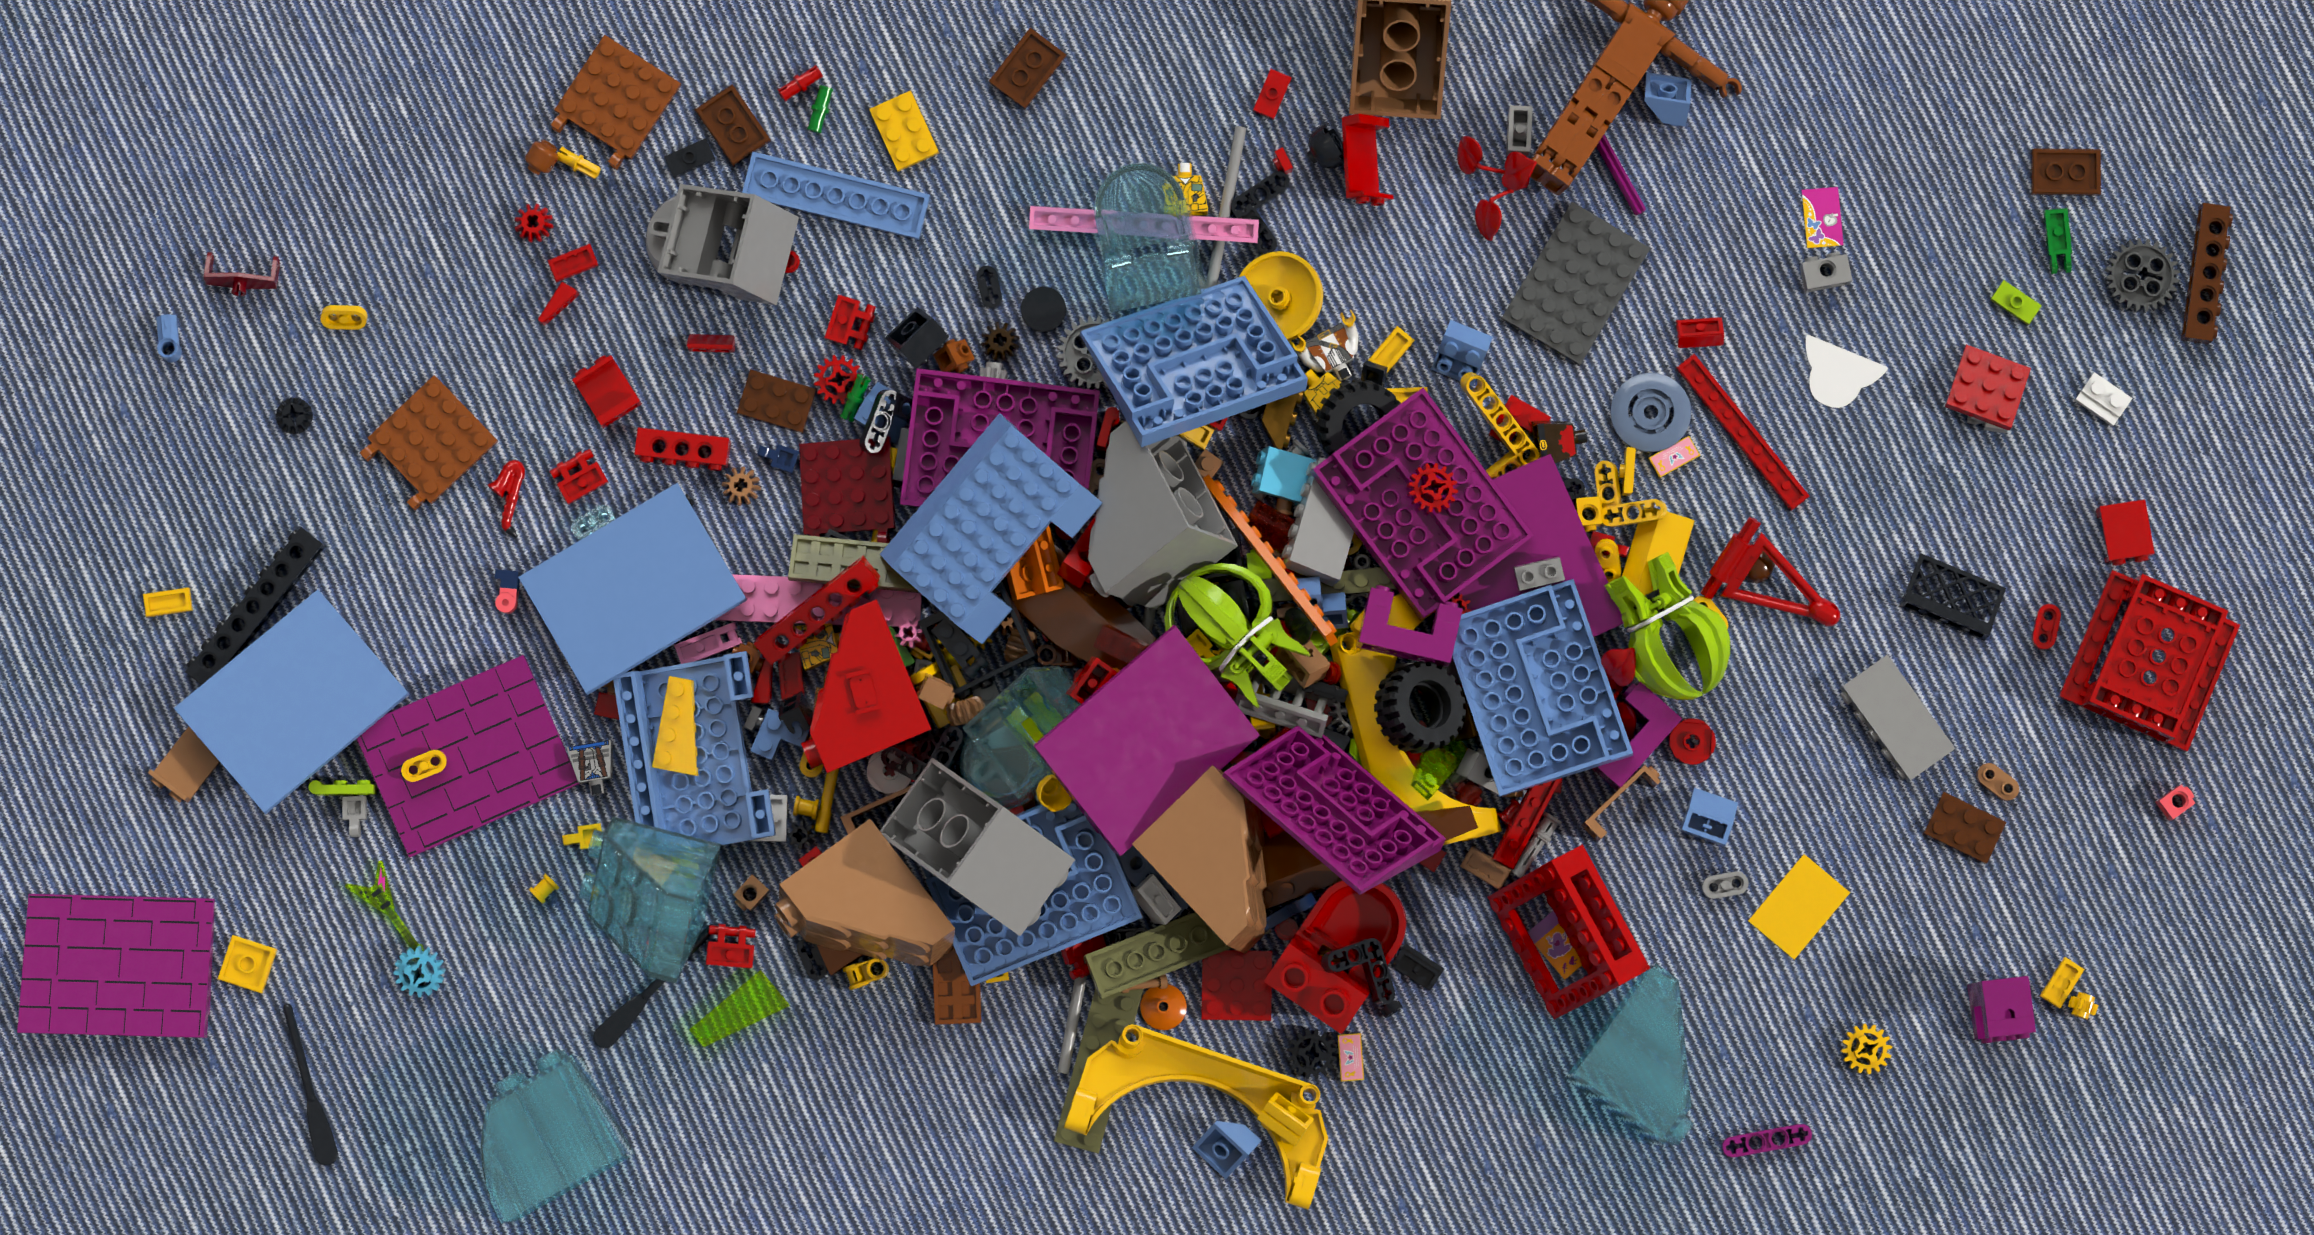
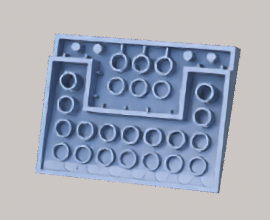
M1245 276L1080 331V336L1141 447L1305 391L1308 378L1297 363L1298 355Z
M678 483L518 577L587 695L747 601Z
M1574 579L1553 586L1548 585L1461 614L1452 657L1500 797L1633 756V751L1605 669L1601 664V658Z
M317 589L174 707V709L266 815L404 700L409 693Z
M1073 800L1068 807L1061 811L1052 812L1041 804L1015 815L1075 859L1069 868L1066 881L1060 887L1053 890L1042 905L1038 920L1033 925L1027 927L1021 936L921 866L935 903L955 927L953 946L971 986L1143 918L1119 855L1114 853L1103 837L1095 831Z

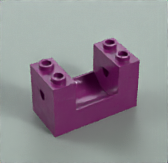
M1376 585V588L1371 587L1366 601L1356 648L1417 662H1433L1437 666L1441 665L1447 668L1451 663L1463 609L1458 608V604L1445 601L1444 604L1440 603L1435 612L1431 634L1387 624L1394 592H1389L1390 588Z
M1642 682L1637 686L1632 683L1622 694L1625 698L1622 702L1629 705L1634 710L1636 717L1645 724L1630 741L1633 756L1592 768L1616 791L1624 785L1682 720L1678 714Z
M2029 976L1967 984L1974 1040L1981 1039V1044L2030 1038V1033L2036 1032Z

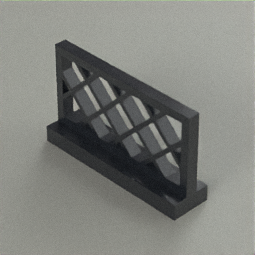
M1920 553L1899 606L1985 641L1993 628L1992 625L2006 588ZM1922 562L1931 564L1934 573L1924 576L1920 568ZM1946 571L1953 573L1956 581L1945 585L1941 573ZM1937 576L1941 587L1931 591L1926 579ZM1967 580L1973 581L1977 590L1967 594L1962 582ZM1921 581L1927 593L1922 595L1911 592L1913 585ZM1958 584L1963 596L1952 600L1947 588ZM1992 589L1999 592L1996 600L1988 602L1983 591ZM1943 590L1948 602L1940 604L1936 602L1933 594ZM1979 593L1984 605L1974 608L1969 597ZM1965 599L1970 610L1964 613L1958 611L1954 604L1955 602ZM1986 608L1990 615L1988 623L1979 620L1976 611Z

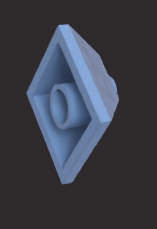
M1646 72L1644 101L1662 123L1686 127L1690 108L1692 79Z
M877 382L854 417L855 422L865 427L877 394L881 390L891 389ZM885 396L884 400L887 401V404H890L891 400L888 399V396ZM905 403L902 406V412L907 416L911 411V407L908 403ZM880 408V411L888 412L884 408ZM878 415L875 419V424L878 428H881L884 424V419L881 415ZM894 416L886 437H891V442L896 444L900 437L901 427L905 428L908 422Z
M1216 1121L1193 1145L1192 1149L1221 1176L1227 1179L1262 1140L1244 1124Z

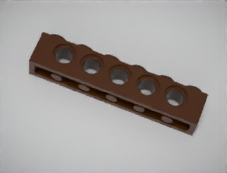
M2204 202L2199 206L2181 341L2208 345L2217 337L2218 326L2215 325L2216 316L2219 317L2221 303H2218L2219 294H2222L2224 288V281L2221 280L2222 272H2225L2227 266V258H2224L2225 249L2228 250L2230 236H2227L2228 227H2231L2233 221L2230 206ZM2209 225H2216L2219 228V234L2211 233ZM2206 247H2213L2216 251V256H2209L2206 253ZM2204 269H2209L2212 271V279H2207L2204 277ZM2201 291H2205L2210 295L2208 302L2201 299ZM2197 314H2204L2207 318V323L2201 324L2197 320Z

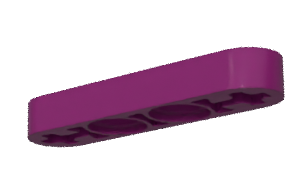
M1796 1124L1726 1138L1722 1142L1721 1149L1728 1157H1740L1807 1144L1811 1140L1812 1132L1807 1125ZM1798 1128L1807 1132V1136L1803 1137L1804 1141H1800V1138H1791L1793 1143L1789 1144L1787 1129H1790V1134L1797 1133ZM1775 1132H1781L1784 1135V1142L1781 1145H1775L1772 1142V1135ZM1753 1136L1759 1137L1762 1141L1761 1147L1757 1150L1749 1146V1139ZM1740 1138H1745L1744 1145L1747 1152H1743V1148H1737L1735 1153L1732 1154L1731 1150L1726 1149V1146L1730 1145L1731 1140H1733L1734 1144L1742 1143Z

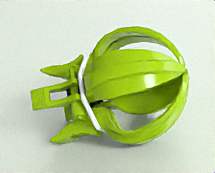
M1667 552L1648 561L1653 592L1644 596L1625 576L1614 579L1605 584V587L1622 614L1624 628L1629 627L1627 631L1631 632L1628 646L1635 650V677L1638 681L1642 682L1655 694L1676 700H1693L1714 689L1723 678L1730 656V636L1726 623L1717 612L1696 601H1692L1694 597L1689 596L1692 594V591L1681 581L1676 566ZM1661 617L1666 621H1675L1688 638L1700 667L1703 681L1702 692L1695 690L1689 685L1667 655L1659 635L1660 627L1663 625Z
M1218 563L1197 569L1179 582L1166 606L1165 629L1167 631L1175 625L1174 608L1179 595L1183 607L1202 632L1215 645L1225 650L1208 659L1201 658L1210 671L1220 670L1222 673L1221 677L1236 684L1257 709L1259 704L1248 674L1253 668H1256L1279 692L1293 679L1287 672V669L1269 652L1276 646L1310 657V653L1299 642L1285 633L1281 621L1278 618L1274 620L1271 616L1273 609L1272 596L1262 579L1244 567L1235 564ZM1211 573L1229 574L1243 579L1255 587L1258 591L1261 605L1257 617L1252 622V627L1239 606L1229 595L1210 581L1198 576ZM1268 659L1270 662L1263 667L1262 664Z

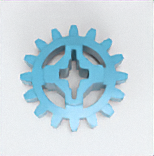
M418 946L415 952L410 947L407 950V954L402 953L399 956L401 960H397L395 963L398 969H395L394 975H399L395 982L396 984L403 983L401 990L404 991L408 988L410 996L417 992L418 997H421L424 991L429 996L432 993V989L437 991L440 987L438 983L444 981V977L440 976L446 971L445 968H440L444 961L436 960L438 953L435 952L431 955L429 947L422 951L421 946ZM412 958H419V960L415 962L412 960L409 962V960ZM422 964V967H421V969H422V970H421L422 975H420V977L417 979V977H418V974H417V973H418V970H417V968H419L420 965ZM424 981L429 983L427 985H420Z

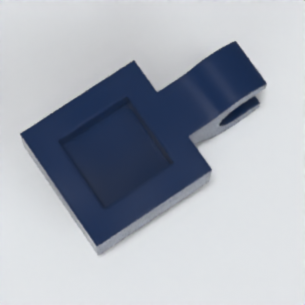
M777 444L776 450L760 445L757 456L772 460L770 467L792 474L800 451Z

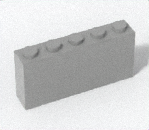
M1319 457L1313 463L1311 462L1307 468L1306 475L1308 479L1300 491V496H1302L1301 503L1297 505L1294 511L1296 520L1289 529L1288 537H1290V540L1282 552V558H1284L1283 562L1287 569L1307 577L1320 576V582L1333 586L1341 579L1354 531L1310 473L1314 467L1325 460Z
M1888 654L1840 687L1842 691L1840 696L1847 705L1851 703L1856 710L1853 712L1855 717L1861 724L1864 722L1869 728L1867 731L1868 735L1874 742L1878 741L1882 746L1881 753L1887 761L1892 760L1896 766L1894 770L1901 780L1911 781L1956 749Z

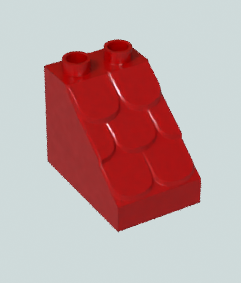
M877 599L856 607L845 615L837 652L831 654L825 685L818 692L810 727L812 738L801 743L811 769L824 765L827 773L931 730ZM871 668L872 672L868 674L871 676L877 696L876 705L880 704L881 709L856 715L855 710L859 709L855 706L850 687V678H846V674Z

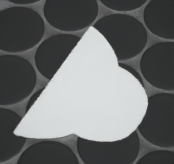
M1810 335L1806 336V352L1809 364L1812 367L1809 378L1810 390L1813 397L1826 406L1840 408L1848 405L1857 397L1861 388L1877 381L1888 369L1884 365Z

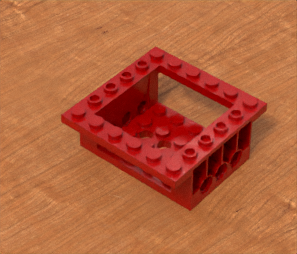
M2111 570L2058 697L2187 752L2240 624L2226 619L2228 610L2147 575L2141 574L2133 579ZM2125 601L2129 603L2097 681L2088 684L2121 602ZM2163 629L2172 631L2173 638L2171 641L2167 642L2162 639L2161 632ZM2155 650H2160L2164 654V660L2161 663L2155 662L2152 658V653ZM2146 671L2154 673L2155 681L2153 684H2147L2144 681L2143 675Z
M1583 844L1547 862L1487 897L1492 910L1496 912L1501 921L1503 930L1508 934L1513 949L1520 956L1524 969L1532 978L1536 991L1541 995L1546 1004V1009L1553 1019L1586 1004L1651 969ZM1543 893L1547 898L1548 905L1556 914L1559 925L1568 936L1570 945L1575 949L1580 958L1582 967L1588 973L1587 976L1561 990L1558 989L1515 910L1516 907Z

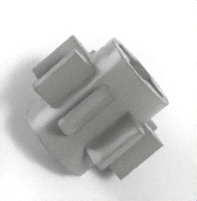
M986 362L985 368L980 367L979 376L1007 379L1008 372L1003 370V364Z

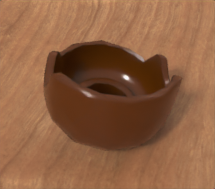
M1762 551L1745 577V580L1758 584L1766 581L1772 574L1775 563L1764 551Z

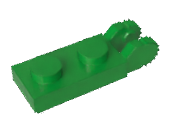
M2068 209L2044 210L2047 253L2050 256L2051 274H2057L2058 264L2056 256L2064 255L2065 273H2069L2072 270V246Z

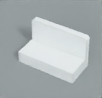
M1153 874L1147 876L1137 887L1131 886L1137 903L1155 924L1166 925L1181 910L1180 906Z

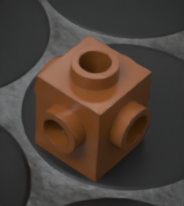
M951 339L945 342L944 346L933 354L940 370L943 372L955 371L956 373H961L969 368L967 364L975 360L965 339L960 341Z
M747 642L746 645L740 643L739 647H734L731 654L747 651V654L750 655V660L748 661L750 674L755 676L756 671L760 672L765 659H763V655L753 643Z

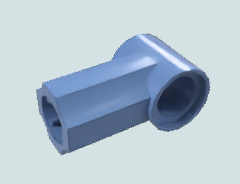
M170 314L160 315L156 317L158 332L157 350L165 361L173 363L182 356L177 316ZM168 346H174L173 353L166 355L165 349Z

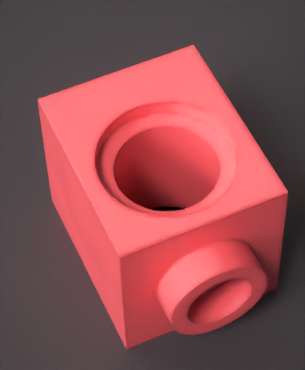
M2182 784L2176 786L2155 802L2169 821L2175 819L2195 804L2193 793L2187 786L2183 787ZM2174 795L2182 799L2180 808L2175 807L2172 803Z

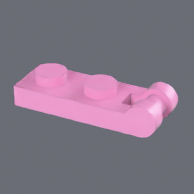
M735 622L675 644L674 647L681 664L700 661L733 649L735 646L738 647L740 643L743 644L741 637L738 638ZM727 634L729 641L723 643L721 635Z

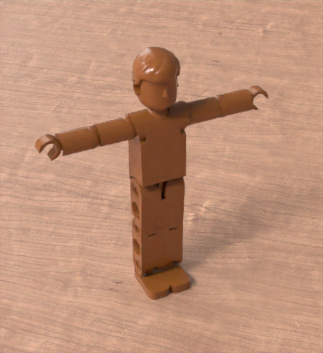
M1585 0L1608 14L1615 22L1619 23V26L1531 158L1537 164L1530 178L1541 182L1546 189L1555 195H1561L1579 173L1659 51L1662 55L1669 57L1689 71L1692 76L1699 78L1716 91L1719 88V93L1723 99L1727 96L1726 84L1734 86L1737 96L1741 93L1742 86L1737 79L1728 78L1729 74L1674 37L1676 34L1660 23V21L1672 20L1676 15L1679 16L1689 0H1644L1643 5L1647 11L1646 13L1633 3L1628 2L1627 4L1623 0Z

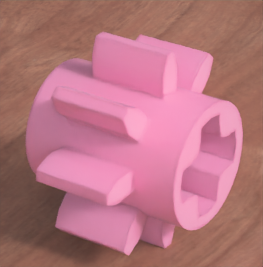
M906 619V624L903 626L898 624L900 630L895 637L903 639L900 645L905 647L909 643V646L914 649L916 643H923L921 637L924 633L922 629H919L920 624L918 621L912 625L911 620ZM909 630L914 634L912 638L907 634Z

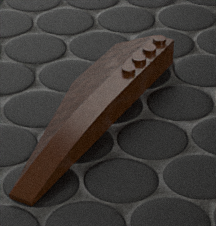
M1054 544L1059 567H1061L1067 555ZM1005 576L1002 579V582L1006 583V586L1010 592L1007 578ZM1062 578L1065 588L1014 600L1018 612L1051 643L1061 650L1065 649L1072 653L1075 658L1086 662L1093 656L1099 658L1111 668L1117 667L1119 670H1122L1157 640L1111 595L1108 597L1100 595L1091 582L1085 581L1080 589Z

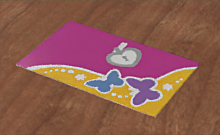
M1838 187L1802 190L1807 248L1844 245Z

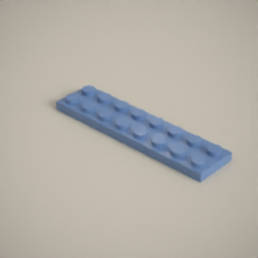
M752 152L742 193L755 194L777 206L917 240L921 236L930 200L929 194L757 152Z

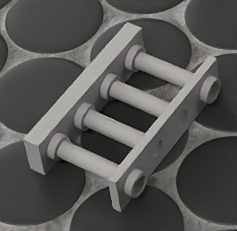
M1253 668L1248 673L1259 708L1257 709L1239 688L1235 703L1243 714L1291 729L1299 726L1308 734L1322 738L1328 715L1323 714L1326 704L1329 705L1336 702L1335 698L1331 700L1314 695L1315 692H1304L1302 686L1293 677L1282 689L1283 691L1295 694L1293 702L1290 704L1278 700L1282 690L1279 692L1256 668ZM1260 684L1273 687L1270 697L1256 693ZM1304 697L1317 701L1314 711L1301 707Z

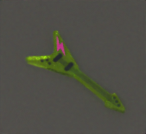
M378 861L375 883L372 887L353 884L345 885L348 890L387 915L414 952L418 946H421L422 951H425L423 944H418L395 911L383 861Z

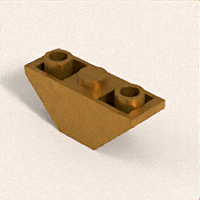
M1304 391L1266 404L1262 425L1277 449L1288 448L1291 435L1287 434L1289 425L1294 426L1298 414L1294 412L1296 403L1301 404Z

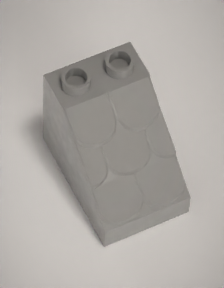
M1127 420L1110 433L1104 476L1099 479L1098 499L1103 503L1096 510V518L1090 534L1088 560L1094 570V573L1090 575V581L1096 591L1103 597L1113 595L1121 598L1129 606L1139 604L1157 610L1170 599L1172 592L1184 577L1186 578L1191 572L1206 565L1217 563L1238 545L1180 436L1176 435L1141 447Z
M934 758L929 761L880 830L889 843L1019 936L1022 935L1027 927L1033 925L1038 920L1042 905L1053 890L1060 887L1066 881L1069 868L1075 861L1073 857L1005 807Z

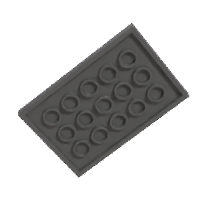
M1571 202L1501 319L1580 366L1650 248L1581 206Z

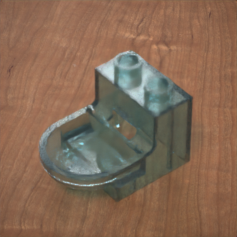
M1132 163L1113 171L1098 189L1094 204L1095 221L1104 259V265L1101 269L1110 311L1116 312L1202 294L1207 288L1189 200L1185 198L1179 182L1165 169L1150 163ZM1166 242L1167 252L1148 253L1132 259L1130 249Z
M1059 666L1031 667L1026 669L963 727L967 736L961 748L959 759L962 778L1006 809L1019 807L1031 801L1037 796L1036 788L1039 782L1045 776L1053 774L1033 747L1035 742L1021 723L1031 718L1041 734L1045 736L1080 706L1065 695L1073 683Z

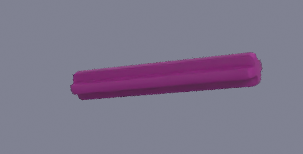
M1604 134L1596 147L1634 215H1640L1646 208Z

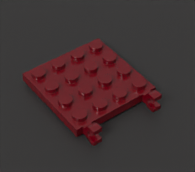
M886 437L882 449L877 453L864 452L860 447V439L799 444L804 535L821 537L829 529L837 533L878 530L877 542L890 543L889 529H896L891 437ZM872 439L868 440V443L874 447L875 443Z

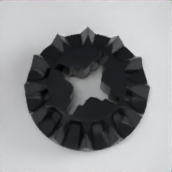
M290 397L282 401L276 409V421L279 427L286 433H302L312 423V409L301 398ZM292 407L297 413L302 414L296 417V425L291 418L286 417L291 414Z

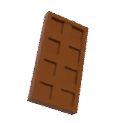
M953 946L952 951L933 964L935 1025L982 1023L980 983L973 986L970 985Z

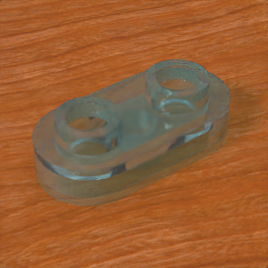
M600 505L575 519L572 523L571 531L576 539L581 540L615 520L616 515L611 507ZM604 517H608L606 521H602ZM588 528L585 533H582L583 529Z

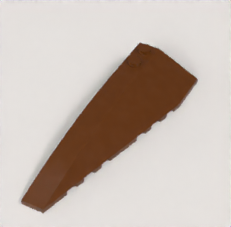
M1470 806L1416 812L1446 838L1445 841L1478 828ZM1286 831L1279 833L1271 839L1267 832H1264L1265 844L1262 848L1267 883V888L1263 890L1265 909L1342 880Z

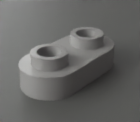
M1738 871L1709 876L1702 883V892L1710 899L1740 895L1748 888V878L1745 874ZM1734 879H1737L1740 882V886L1738 888L1732 886V881ZM1711 883L1717 885V890L1715 892H1712L1709 889V885Z

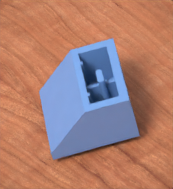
M1450 320L1431 370L1459 381L1468 372L1478 375L1493 336ZM1476 379L1471 380L1469 385L1474 386Z
M1694 788L1679 832L1722 847L1725 846L1733 826L1738 802Z

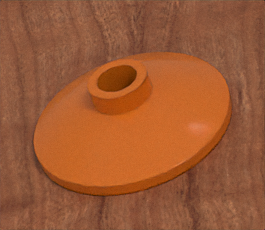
M1168 984L1166 989H1159V987L1149 988L1142 997L1140 1010L1143 1019L1149 1026L1158 1030H1169L1182 1022L1186 1014L1187 1004L1182 992ZM1160 1003H1167L1168 1009L1161 1011L1159 1009Z

